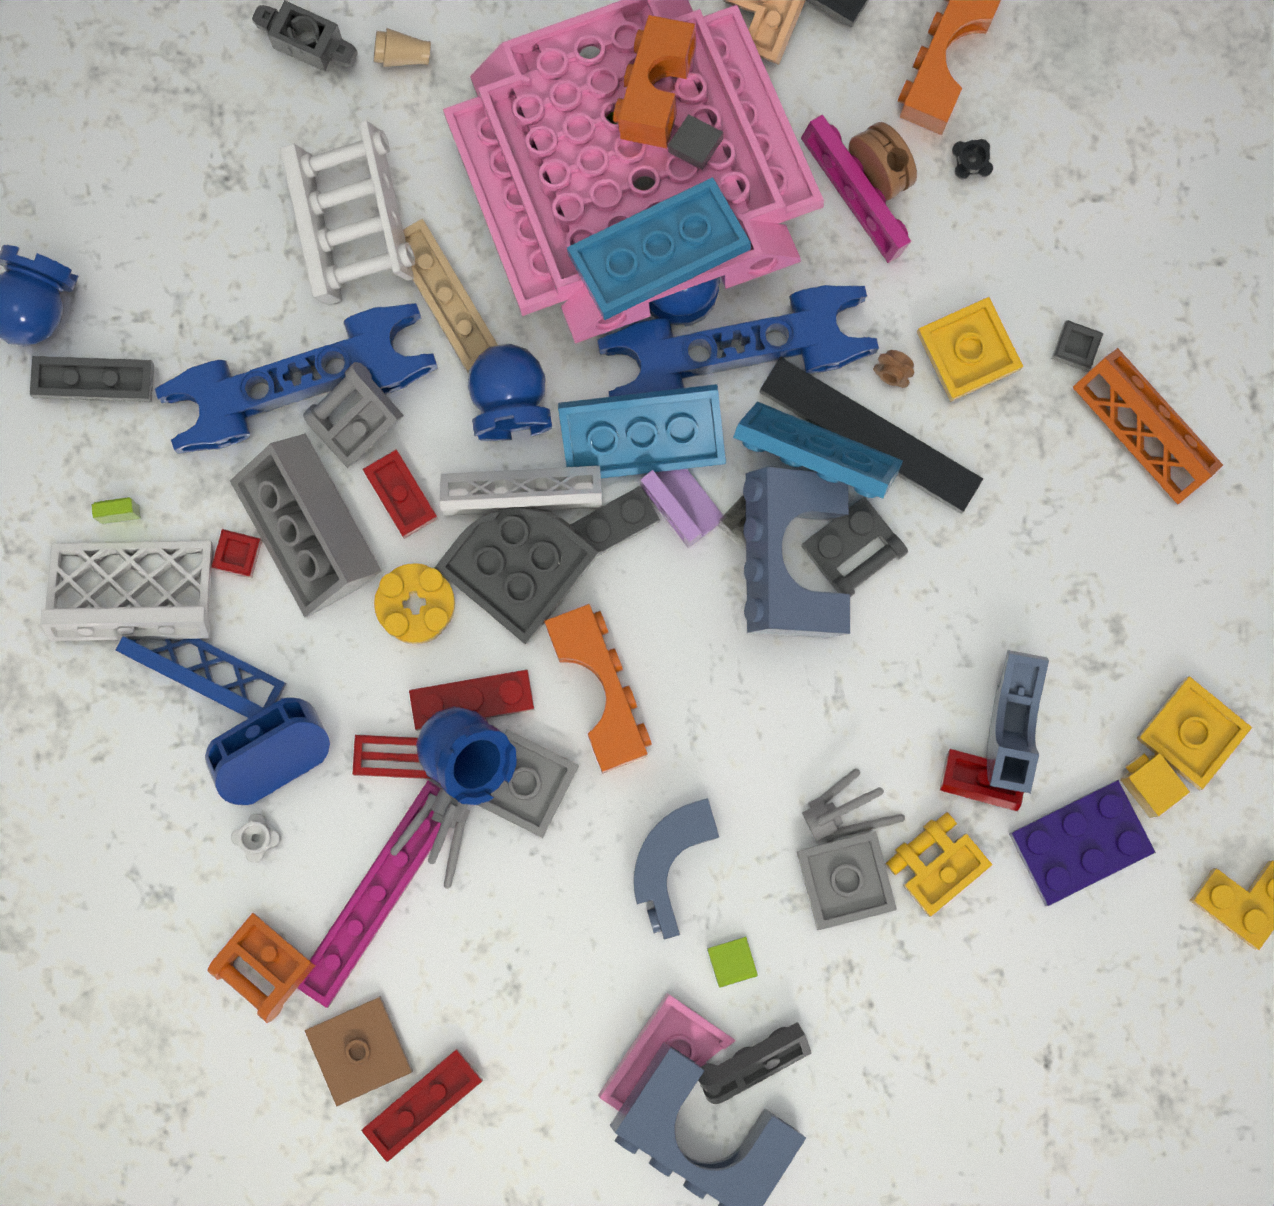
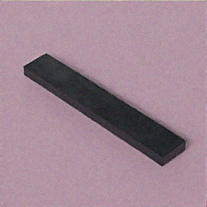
M781 356L759 391L809 423L903 460L897 476L961 514L965 511L984 479L809 373H806Z

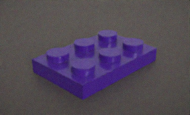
M1119 780L1113 781L1009 833L1045 906H1050L1156 853Z

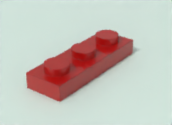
M528 669L409 690L416 731L421 730L426 721L436 712L453 706L476 711L486 719L535 710Z
M456 1049L361 1131L383 1159L388 1162L478 1086L483 1079L462 1053Z

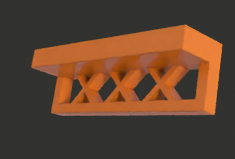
M1119 348L1107 355L1073 386V389L1177 504H1180L1223 466L1220 460ZM1099 374L1110 385V399L1098 398L1087 386ZM1118 407L1131 408L1137 415V428L1124 427L1118 420ZM1144 436L1156 437L1164 445L1163 457H1154L1147 453L1144 449ZM1171 466L1184 467L1195 480L1181 490L1171 479Z

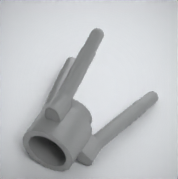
M854 769L822 796L809 802L810 809L802 812L815 840L819 841L826 838L828 843L842 836L903 822L905 816L898 814L837 828L844 824L840 816L884 793L883 788L878 787L837 808L833 802L825 805L860 775L859 769Z
M442 787L437 796L430 793L424 807L392 847L391 855L395 856L400 852L430 812L434 811L431 819L441 823L428 858L430 864L436 862L449 828L455 827L444 880V887L449 889L455 874L464 826L470 814V810L467 809L468 805L458 802L447 794Z

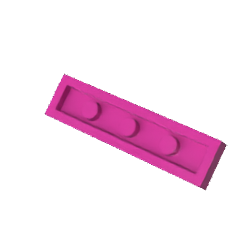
M823 114L809 122L801 136V140L887 263H890L900 257L911 243L905 225L893 216L886 206V200L882 192L872 186L864 174L861 162L855 156H851L844 146L838 129L834 125L829 124Z

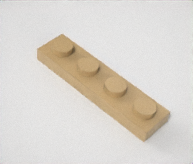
M422 218L403 229L405 240L410 244L415 256V265L411 266L414 275L412 280L469 374V369L478 356L487 348L497 346L498 344Z

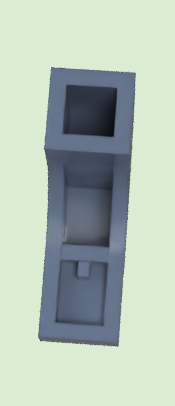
M1007 650L1000 685H997L989 731L987 777L990 786L1031 794L1039 759L1035 735L1039 704L1049 664L1047 657Z
M708 798L682 806L665 816L648 834L636 860L633 882L636 904L653 901L654 908L647 910L653 933L662 932L664 940L680 935L667 891V877L673 861L685 849L719 838Z

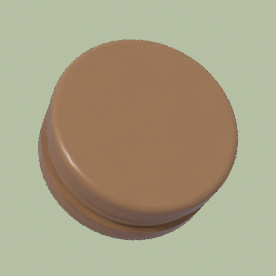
M877 122L868 127L864 132H860L851 138L849 153L861 162L865 176L873 187L878 188L882 192L886 201L915 184L917 168L913 155L900 134L890 125L884 122Z

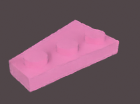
M667 993L598 1096L619 1111L664 1042L702 1067L722 1049L725 1050L736 1040Z

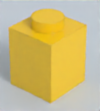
M1145 753L1139 755L1125 766L1129 773L1120 779L1149 818L1159 817L1190 793L1160 753L1147 757Z

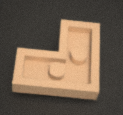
M723 0L725 3L733 6L738 5V8L755 14L749 27V32L762 59L779 65L806 0Z

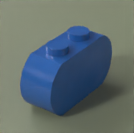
M282 698L213 739L207 747L205 762L216 790L222 799L235 805H251L323 763L329 752L330 741L315 708L309 702L300 698Z

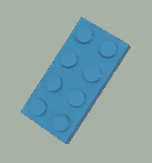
M712 177L568 246L567 252L601 316L606 320L751 250V242Z
M717 384L558 403L566 467L600 466L602 479L645 474L652 470L654 472L726 464Z
M756 402L741 419L733 438L743 441L742 444L752 451H767L777 455L786 465L792 467L804 466L814 470L821 479L833 483L840 481L853 486L858 494L868 498L880 497L883 499L897 477L903 460L760 402Z

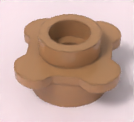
M889 350L885 354H880L878 357L880 363L874 366V372L882 381L889 385L901 388L908 387L910 383L908 377H913L915 373L913 369L914 363L911 358L897 350Z

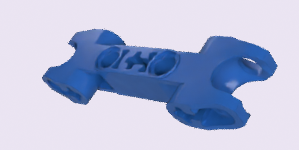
M823 285L800 290L789 296L792 314L673 337L670 320L664 318L634 323L625 329L597 339L600 355H628L637 362L640 368V373L634 381L609 391V397L684 388L682 379L776 361L779 360L780 356L782 358L802 355L806 373L815 374L837 370L854 361L875 354L879 349L877 338L848 337L840 331L836 323L838 313L865 302L867 297L865 286ZM772 331H779L786 337L787 342L781 346H774L767 341L766 335ZM732 340H738L739 344L744 346L742 353H737L736 348L731 347ZM717 342L720 343L719 350H723L721 358H717ZM696 346H701L708 350L710 357L703 362H697L689 356L688 352Z
M417 303L375 307L354 314L344 320V326L349 339L322 346L233 377L231 376L227 361L215 360L191 367L155 388L157 398L161 403L193 401L199 405V418L196 424L171 439L174 451L177 454L202 450H217L240 443L250 437L245 418L332 391L346 377L345 371L354 362L361 363L369 370L371 379L385 395L404 389L414 381L438 369L433 353L403 356L393 349V341L396 334L421 319ZM339 358L345 361L344 368L339 373L329 374L325 372L326 364L330 360ZM315 365L321 379H315L311 366ZM300 372L302 375L301 384L295 386L292 382L294 380L293 373ZM258 383L269 385L268 393L263 398L253 399L250 397V392L254 385Z

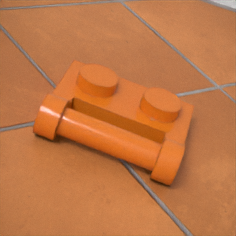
M252 913L210 963L208 972L217 980L223 979L258 1010L257 1015L262 1020L269 1023L279 1015L283 1004L316 965L259 916ZM238 956L275 987L269 996L263 993L233 966Z

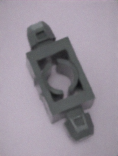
M284 0L279 12L275 8L259 5L253 14V23L257 28L268 33L274 49L324 72L331 58L334 64L343 67H352L357 58V49L351 43L342 39L338 24ZM294 29L295 34L298 35L303 31L315 33L317 43L314 38L304 42L296 40L292 30Z

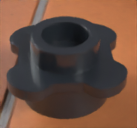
M984 139L955 143L952 148V154L956 157L957 161L955 175L960 179H967L970 175L989 176L993 171V165L989 162L990 144ZM974 156L976 161L970 162L969 157Z

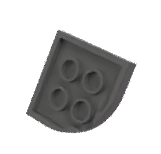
M512 507L489 513L469 525L434 568L519 640L527 644L602 550L568 522L550 512L529 507Z

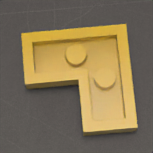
M1271 860L1266 863L1248 890H1245L1217 868H1213L1192 896L1190 902L1253 949L1260 950L1274 930V861Z

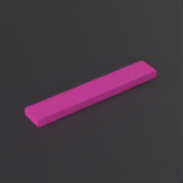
M429 780L310 959L316 966L297 989L326 1008H329L432 850L441 823L431 819L434 811L430 812L397 855L393 856L390 853L400 836L424 807L429 794L438 795L440 787Z

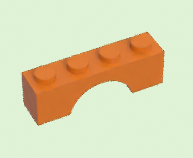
M944 0L949 2L944 14L936 12L927 33L934 36L929 48L921 46L912 68L919 70L914 82L906 80L897 102L904 104L900 118L940 135L943 134L962 90V87L953 79L948 70L946 50L954 41L963 36L978 33L986 34L1001 0Z
M590 604L545 620V626L559 662L574 663L589 669L597 676L604 688L606 695L604 713L598 724L588 733V738L602 774L647 757L648 754L645 748L651 746L652 743L644 723L638 725L635 723L631 710L638 707L630 686L622 688L618 679L617 672L622 671L623 668L615 648L610 650L606 648L602 635L609 632L601 611L593 613Z

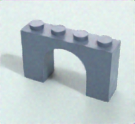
M764 467L745 473L746 481L743 487V495L746 500V522L743 532L746 539L744 576L747 587V601L744 607V615L747 620V633L821 638L850 634V594L817 592L803 588L788 573L782 556L783 536L787 526L795 517L829 520L849 515L848 484L840 481L837 483L825 481L817 475V472Z
M664 1042L611 1122L610 1127L618 1135L614 1141L632 1154H636L638 1149L651 1156L649 1164L662 1174L670 1177L674 1171L686 1179L683 1186L701 1199H704L706 1194H709L720 1202L718 1206H763L806 1140V1137L797 1129L767 1109H764L741 1146L727 1158L715 1162H701L683 1154L675 1138L676 1117L684 1101L705 1070L699 1064Z

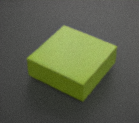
M130 497L98 501L91 504L93 518L101 524L141 519L140 506Z
M746 937L707 948L719 988L758 976Z

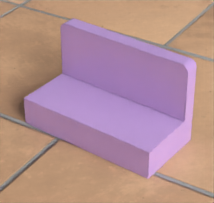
M688 469L657 473L652 470L640 479V485L645 494L687 548L691 547L724 521V515Z

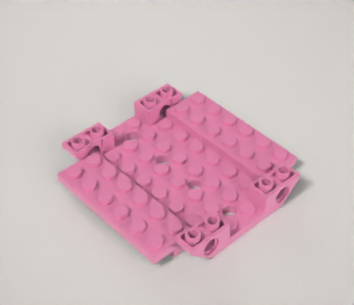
M621 0L502 42L470 76L478 97L443 109L445 119L521 315L524 316L566 301L561 305V309L575 343L650 317L649 302L721 277L725 289L801 262L787 226L779 223L824 207V199L738 5L703 17L700 9L692 10L688 0ZM648 15L695 24L696 49L687 79L665 77L658 80L653 86L662 91L675 93L677 115L669 143L688 114L723 132L722 142L703 170L668 153V147L666 149L620 139L619 125L606 120L608 114L614 111L617 99H624L627 89L624 88L626 67L629 63L634 64L637 55L634 53L636 33L638 29L644 30ZM589 46L600 50V53L591 59H586L579 55L582 49ZM643 176L650 177L655 181L654 186L648 190H639L633 184L638 178ZM713 177L749 238L751 250L604 320L568 256L567 247Z

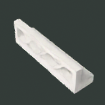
M600 466L441 474L440 510L446 516L485 514L512 507H529L540 510L602 507Z

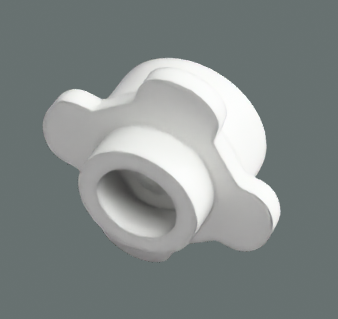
M252 814L248 818V823L232 832L231 841L246 852L248 861L259 862L262 860L265 851L279 844L280 835L277 831L270 830L265 824L264 816ZM254 834H257L259 836V840L257 842H254L252 840V836Z

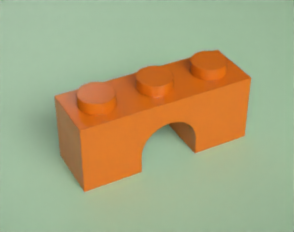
M648 15L644 30L638 29L634 42V53L637 54L634 64L629 63L626 67L624 75V88H627L624 99H617L613 115V121L619 125L620 139L667 149L677 115L675 93L659 90L653 85L665 77L687 79L696 49L695 24Z

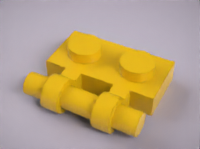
M948 812L944 813L936 821L931 819L922 827L924 831L909 844L903 842L895 849L897 854L885 863L895 876L906 866L911 869L915 875L903 886L929 917L934 915L993 865L967 833L963 834L954 843L946 833L956 826L957 823ZM935 843L943 852L925 866L918 856Z

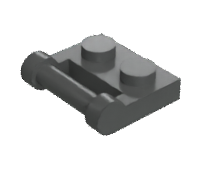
M865 496L848 508L849 515L835 518L801 545L837 593L850 594V597L855 594L854 589L882 567L894 558L899 560L908 553V549L902 540L893 533ZM879 537L885 546L845 577L841 575L837 568Z

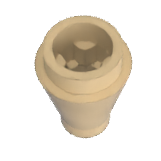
M386 28V32L376 31L373 62L383 63V67L416 64L428 65L431 41H423Z

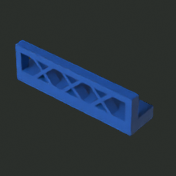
M122 636L115 651L247 718L276 703L287 684L198 638L182 639L175 643H172V639H165L167 645L149 650L138 644L140 639L130 640ZM192 644L198 648L202 663L185 668L179 665L175 649ZM169 651L171 660L159 654ZM205 651L218 658L208 661ZM228 662L233 665L237 681L220 686L214 683L210 667ZM204 669L207 679L195 673V671ZM240 669L253 676L243 679ZM263 680L274 686L264 707L249 700L245 687L246 684ZM240 687L242 696L230 691V689Z

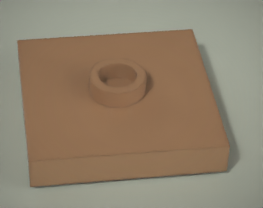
M381 996L304 1030L336 1107L413 1072Z

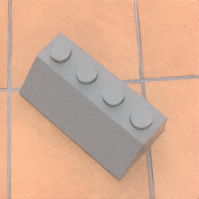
M306 433L270 443L230 480L304 617L311 616L360 589L382 571Z

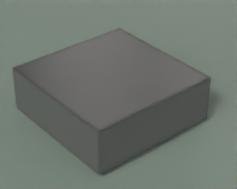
M688 114L668 144V153L703 170L722 142L723 132Z
M1066 320L1051 359L1089 372L1103 333Z

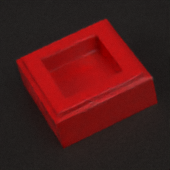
M222 529L212 568L252 578L262 540L257 537Z

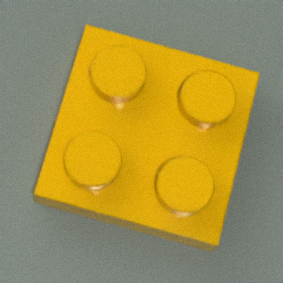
M990 297L918 328L916 332L950 402L1018 372L1024 367Z
M1188 676L1136 739L1154 754L1160 753L1171 768L1198 790H1203L1253 727Z

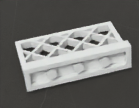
M212 541L52 543L46 607L41 610L40 625L48 640H121L122 636L130 640L210 638L209 603L213 556ZM202 553V563L190 574L177 563L187 554ZM148 554H158L165 561L150 574L137 564ZM79 555L85 563L68 576L61 569V557ZM108 555H119L125 562L110 575L97 565ZM133 568L143 580L127 593L116 581ZM170 568H173L184 579L167 592L156 580ZM93 569L104 580L89 593H86L76 582ZM201 576V582L199 584L196 580ZM61 577L63 581L59 584V578ZM190 585L200 593L199 606H181L175 598ZM110 586L122 596L112 607H100L94 601ZM149 586H152L162 598L153 606L141 607L134 599ZM70 587L82 597L71 608H57L58 597Z

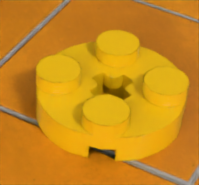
M405 564L382 577L375 594L374 608L379 623L391 636L407 644H423L436 639L447 628L454 616L455 597L449 582L437 569L424 564ZM417 593L420 599H426V605L421 606L419 609L420 613L412 615L410 608H404V601H408L410 594Z

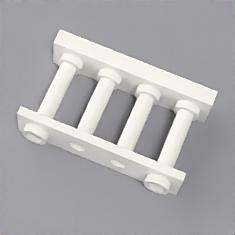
M367 120L359 122L363 140L313 156L296 144L280 148L313 298L327 305L342 301L340 288L343 287L344 282L392 268L394 274L406 281L414 279L411 266L415 265V256L410 244L405 240L386 154L390 152L389 142L384 131L378 129ZM367 156L371 174L370 178L323 193L317 189L315 176H318V171ZM375 193L380 215L332 230L326 227L323 213H326L327 208ZM384 231L388 249L387 253L339 268L334 265L331 251L335 249V245Z

